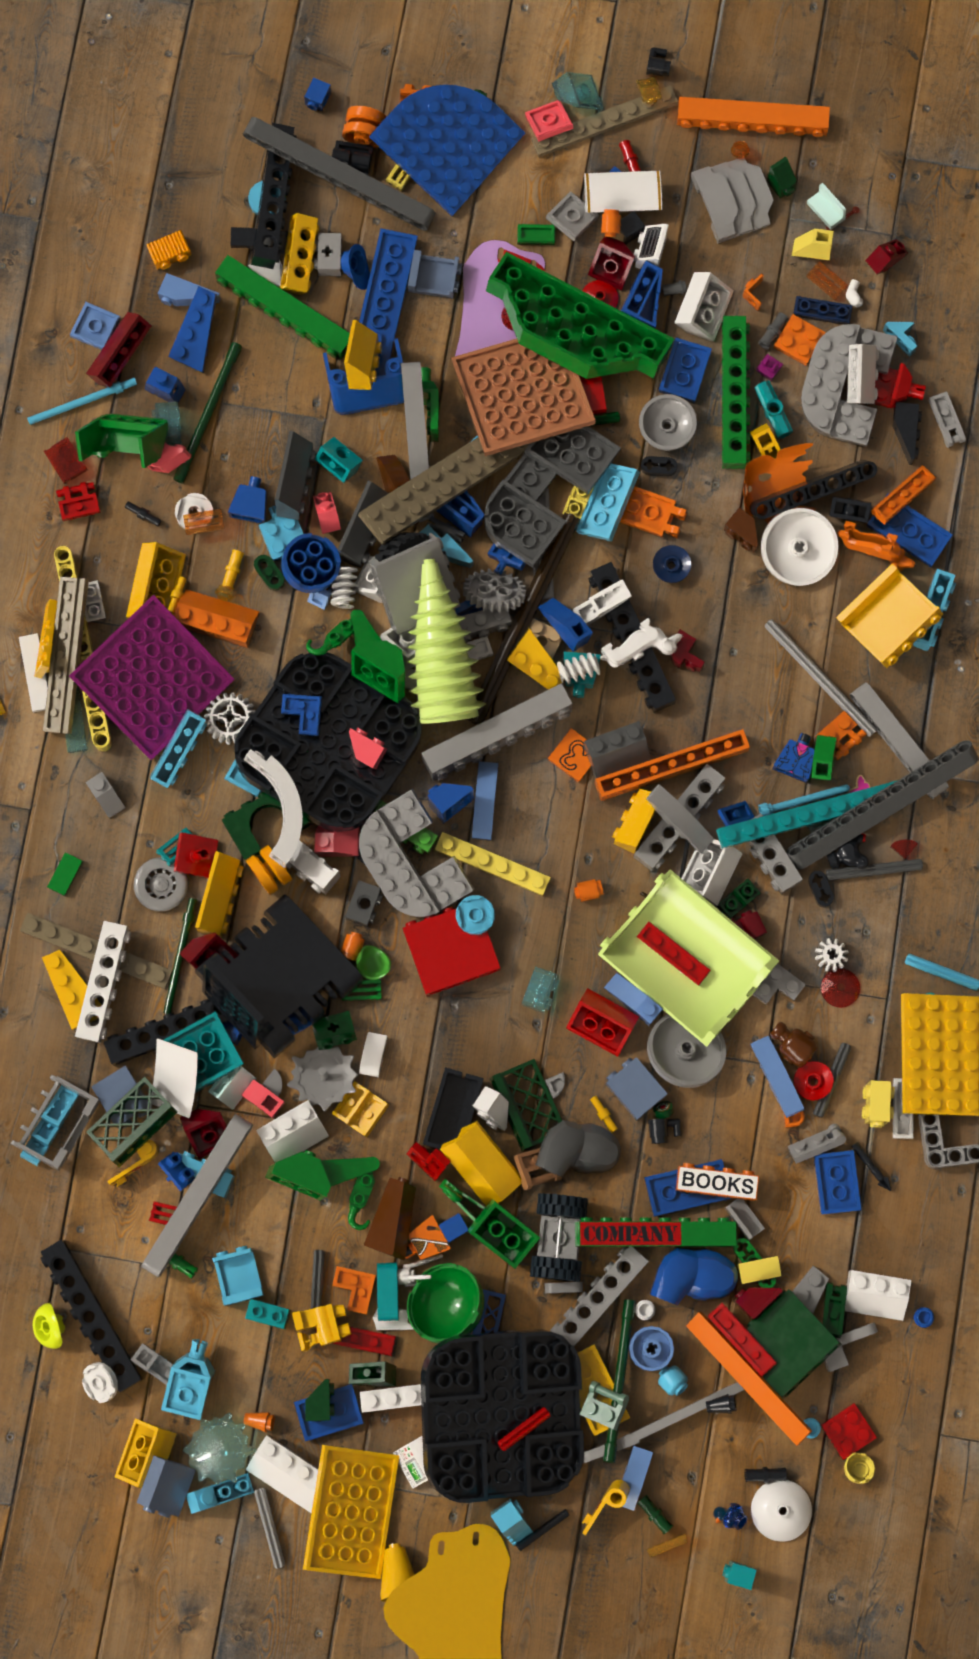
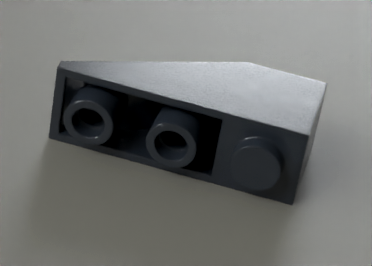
M896 402L892 426L908 464L912 465L914 459L918 458L919 453L916 441L920 439V429H917L918 422H921L922 411H919V404Z

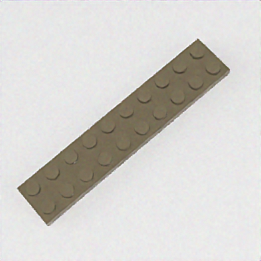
M477 437L359 512L358 516L383 545L522 456L529 444L485 456Z

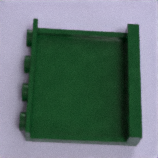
M790 1289L787 1291L783 1290L776 1297L777 1301L773 1305L769 1304L762 1311L763 1314L758 1319H752L747 1324V1330L777 1362L763 1378L783 1400L841 1345L837 1338L827 1330Z

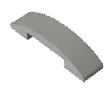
M142 1343L131 1358V1361L167 1385L173 1364Z

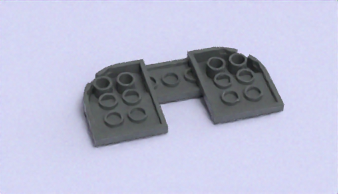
M588 426L530 443L525 449L524 455L505 480L503 479L487 501L485 528L491 541L499 549H505L534 568L566 525V520L537 501L557 475L586 494H589L619 454L621 447Z

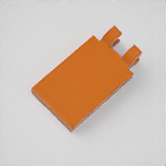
M634 486L620 523L659 537H663L665 532L674 538H678L680 527L671 525L674 517L684 521L687 510L676 507V501Z

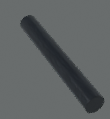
M564 1509L517 1543V1548L522 1551L570 1516L567 1510Z

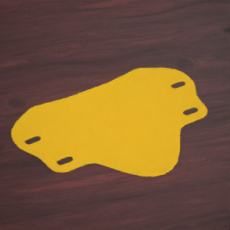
M472 1524L459 1531L437 1533L430 1540L426 1567L405 1580L390 1593L383 1608L384 1618L389 1628L399 1639L418 1654L419 1659H501L503 1601L510 1567V1556L502 1537L494 1528L485 1524ZM474 1532L479 1533V1543L477 1546L473 1545ZM440 1541H444L445 1543L444 1553L442 1555L438 1554V1546Z

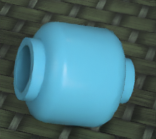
M665 1366L659 1372L658 1384L668 1395L678 1396L688 1387V1377L678 1366Z

